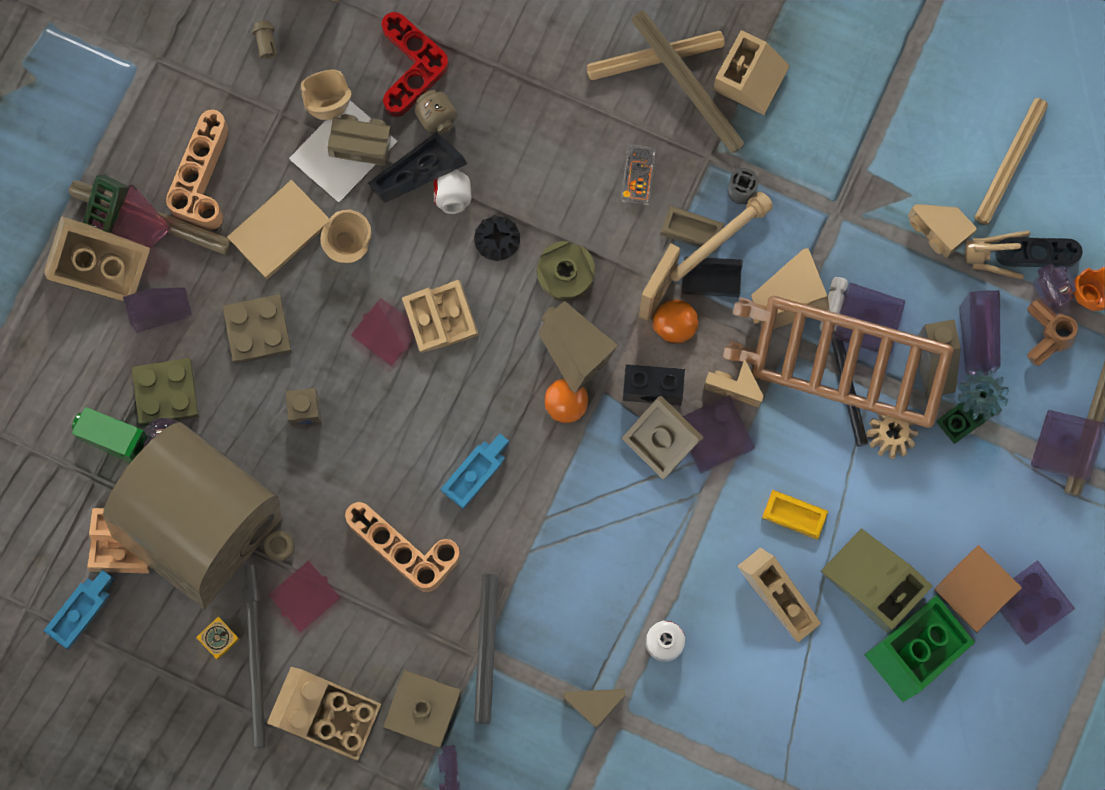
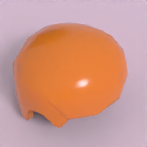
M1105 267L1098 270L1087 268L1075 278L1072 291L1080 306L1091 311L1105 310Z
M678 299L668 300L659 305L652 316L653 330L665 342L682 344L693 338L699 327L698 314L685 301Z
M563 378L556 380L546 390L544 397L545 409L552 419L561 423L576 422L587 411L589 395L584 386L574 393Z

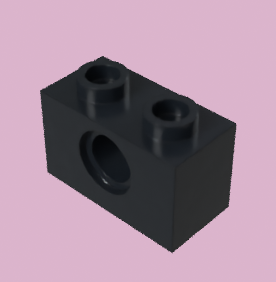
M626 364L623 401L653 403L658 397L662 396L670 405L681 406L685 369Z

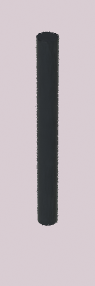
M835 331L831 343L841 379L847 354L841 331ZM852 380L849 393L856 395L854 383ZM847 405L856 446H865L868 444L860 408Z

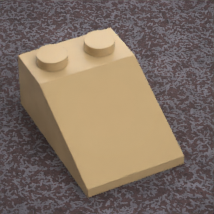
M61 217L44 273L48 280L133 303L150 248L88 224Z

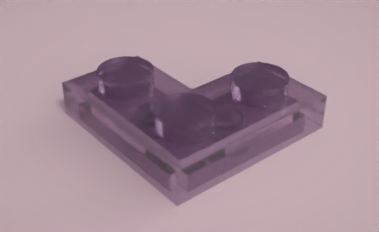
M455 745L443 746V754H438L440 773L445 772L446 776H444L445 783L439 784V789L461 790L457 748Z

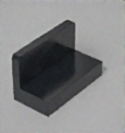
M705 258L682 278L681 294L740 297L743 260Z

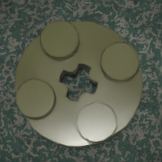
M567 241L556 242L548 246L541 254L536 270L537 279L543 291L553 299L558 301L576 299L585 294L593 284L595 272L593 258L582 246L579 247ZM565 264L567 268L573 267L574 270L570 272V277L566 278L564 275L560 276L558 274L561 271V265Z

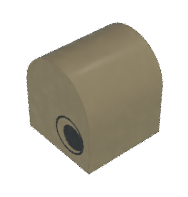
M181 422L172 424L164 429L140 451L117 481L108 497L103 512L112 538L204 610L282 519L278 496Z

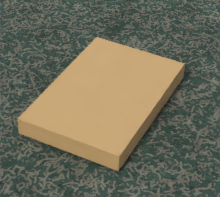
M290 180L228 235L227 238L268 280L323 230L329 218Z
M671 243L641 296L639 317L647 322L648 320L650 321L672 282L670 278L671 271L678 266L680 248Z

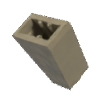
M565 301L556 309L550 307L541 318L544 323L539 331V335L569 388L576 393L609 362L618 345Z
M955 320L925 324L918 336L949 344L954 349L942 395L955 393L961 351ZM922 350L919 369L926 398H929L940 354Z

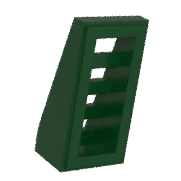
M97 175L92 186L83 223L112 233L130 187L106 175ZM106 189L113 192L112 197L104 194ZM101 200L110 203L109 208L100 204ZM97 210L107 213L106 218L96 214ZM95 219L103 223V229L93 225V220Z

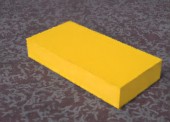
M772 490L761 519L818 540L828 511Z

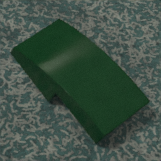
M983 386L936 420V422L955 445L1002 409Z

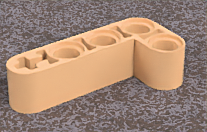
M207 110L200 116L166 197L167 206L175 218L205 230L217 229L223 222V213L218 203L211 197L203 195L229 133L224 116L217 110ZM200 149H210L206 156H197V152ZM189 175H199L198 179L195 182H186V179ZM188 200L186 207L182 209L175 208L178 201ZM205 210H215V213L212 217L207 219L202 218V214Z
M353 503L346 510L345 518L350 528L423 592L434 591L460 562L459 548L450 539L438 541L424 556L365 503ZM365 512L364 516L367 522L372 525L369 530L361 521L356 522L354 518L356 513L362 515ZM383 530L390 533V539L385 544L374 542V537L379 531ZM446 547L455 551L453 559L447 562L438 558L440 550ZM402 550H408L412 553V559L407 564H400L396 561L397 554ZM423 570L434 572L435 576L431 583L422 584L419 582L418 577Z

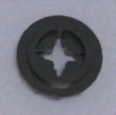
M493 215L490 218L483 219L475 229L474 243L476 249L483 257L492 261H502L510 258L517 251L520 245V232L516 223L509 220L506 216ZM494 228H497L500 235H505V238L501 239L500 248H497L494 240H489V237H492L494 234Z

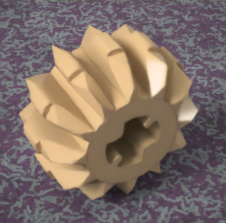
M877 414L878 419L872 418L869 422L874 429L867 431L868 437L876 438L869 444L870 447L875 448L879 445L881 448L878 451V455L882 456L887 450L889 451L890 459H894L897 452L902 457L906 456L908 453L907 448L913 449L916 445L911 438L917 437L918 431L909 429L914 424ZM889 428H891V432L894 429L898 432L895 439L894 436L891 438L887 436L886 433L889 431Z

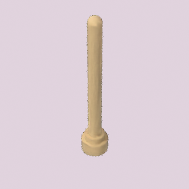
M763 192L755 193L748 199L746 209L671 271V280L679 281L750 220L758 217L762 218L773 209L770 198Z

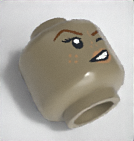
M430 90L417 99L415 115L425 131L444 134L453 128L457 111L446 93Z

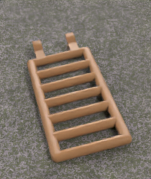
M778 296L769 297L767 306L754 303L742 297L739 298V302L735 303L733 315L763 321L757 350L745 347L741 343L730 341L729 346L725 347L724 359L742 362L745 360L747 363L753 364L752 374L757 379L926 428L934 426L954 353L951 345ZM778 309L795 314L781 373L764 368ZM806 317L824 322L810 381L793 377ZM835 325L853 330L838 389L821 385ZM864 333L882 338L867 398L849 393ZM893 342L911 346L896 406L878 401ZM922 350L940 354L925 415L907 410Z

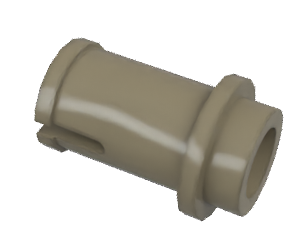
M270 21L255 23L252 34L256 36L259 58L271 59L276 57L278 53L273 38L274 26L271 25Z

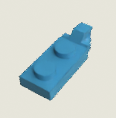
M499 433L490 445L486 441L481 445L478 444L442 486L440 491L464 510L501 467V463L505 460V457L501 454L510 444L509 440Z
M102 570L94 581L88 578L84 583H80L44 629V632L64 648L70 650L107 602L106 600L110 594L106 591L115 578Z

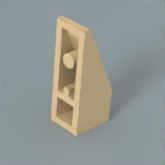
M759 548L737 566L755 592L797 642H800L821 624L775 556Z

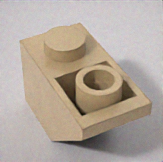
M916 204L908 214L909 222L914 230L918 233L922 232L929 239L931 248L937 254L942 253L945 258H948L961 247L977 230L958 207Z

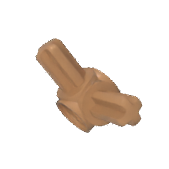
M1040 299L1034 300L1027 308V311L1045 328L1043 331L1044 339L1027 354V357L1033 365L1040 366L1056 351L1062 352L1074 345L1078 326L1076 321L1070 316H1065L1062 313L1056 315ZM1059 329H1066L1070 332L1071 335H1069L1068 337H1061L1056 333V331Z

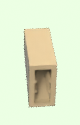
M809 248L800 251L751 295L752 301L767 306L769 297L778 296L824 310H830L827 293ZM778 309L773 329L793 323L795 314ZM752 318L754 324L760 323L762 328L763 321Z

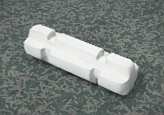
M841 277L833 278L830 286L831 291L828 293L830 306L828 311L840 314L848 280ZM823 321L820 323V331H822Z

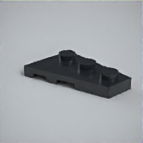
M436 132L369 181L368 184L372 191L386 203L467 165V162L462 154Z

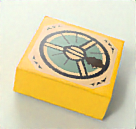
M217 617L196 637L217 660L240 640L220 617Z

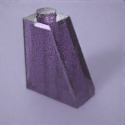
M999 290L969 292L959 306L966 375L974 374L975 378H989L993 376L992 373H996L1001 367Z

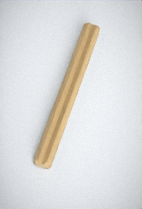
M716 31L672 42L670 45L679 57L682 58L722 48L725 40L722 32ZM649 48L590 63L587 65V74L590 80H596L663 62L655 51Z
M1035 98L975 215L977 222L987 225L991 221L1048 108L1046 101Z

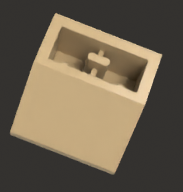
M741 30L715 78L713 91L765 115L790 65L767 42Z

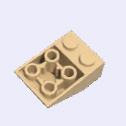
M291 667L267 724L358 761L381 704L307 671Z

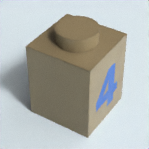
M316 388L286 391L288 421L292 427L322 424L320 401Z

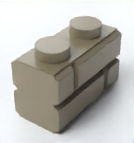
M348 114L341 115V118L333 117L328 141V155L334 158L386 166L392 134L391 126H387L386 122L379 119H370L369 122L358 121L357 117Z

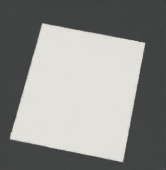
M349 100V105L343 114L353 115L358 118V121L369 122L371 118ZM331 119L326 120L289 159L335 200L340 202L375 164L329 157L327 149L333 120ZM392 136L389 150L397 143V140Z

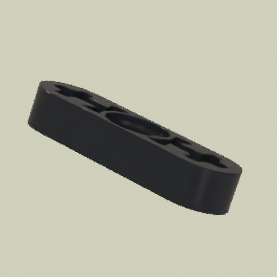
M1009 237L1003 239L1000 244L1020 243V249L1011 250L1021 252L1024 248L1023 246H1026L1024 253H1015L1012 258H1008V253H1003L1005 250L995 251V256L1001 265L1007 267L1069 268L1080 260L1083 250L1080 243L1074 239ZM1036 245L1042 246L1046 250V258L1042 260L1035 259L1031 254V248ZM1052 246H1055L1054 252H1063L1066 247H1069V251L1073 252L1074 255L1067 259L1066 254H1056L1054 260H1052Z

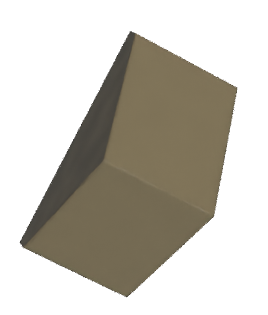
M625 689L564 692V701L595 729L625 698Z

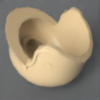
M334 69L321 71L307 77L301 83L303 103L305 109L312 116L320 120H331L333 117H339L346 111L352 94L341 71Z
M341 210L331 216L323 227L320 237L321 246L328 257L340 263L355 262L361 259L368 251L372 237L371 226L367 218L359 212Z

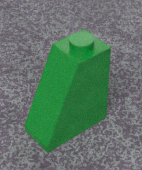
M87 407L84 408L82 413L79 412L72 423V434L77 439L128 463H131L152 440L143 430Z

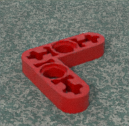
M390 12L382 19L383 34L414 62L383 96L385 111L391 116L399 117L407 113L416 103L417 99L426 93L447 72L449 63L446 53L399 12ZM400 22V30L405 34L402 38L401 33L396 29L390 31L389 23L397 24ZM411 39H420L423 42L422 48L418 51L410 50L407 47V43ZM427 51L433 60L441 59L440 67L434 65L431 68L430 59L425 55ZM414 76L421 77L424 80L423 86L419 89H412L408 85L410 78ZM403 87L407 94L401 98L402 106L394 105L391 107L390 99L398 100L403 95L401 89Z

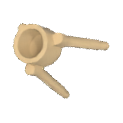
M1022 231L966 240L965 263L972 264V270H985L1022 280L1024 278L1023 274L984 264V261H990L991 251L1021 248L1020 243H991L1001 242L1009 237H1027L1030 235V232Z

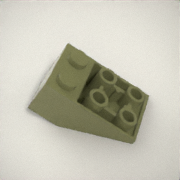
M862 528L820 571L886 634L893 630L933 587L910 564Z

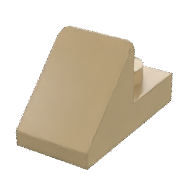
M745 360L737 381L732 380L730 374L722 371H715V374L708 372L703 389L758 408L760 407L763 394Z

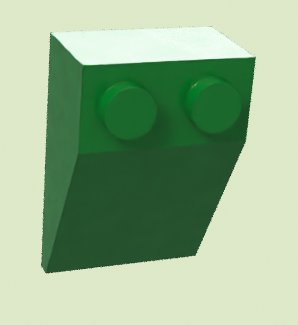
M936 595L882 638L864 655L903 703L927 687L970 648L975 641Z

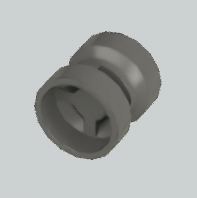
M747 168L737 169L733 172L728 185V195L732 201L737 204H747L748 199L756 193L759 181L755 172Z

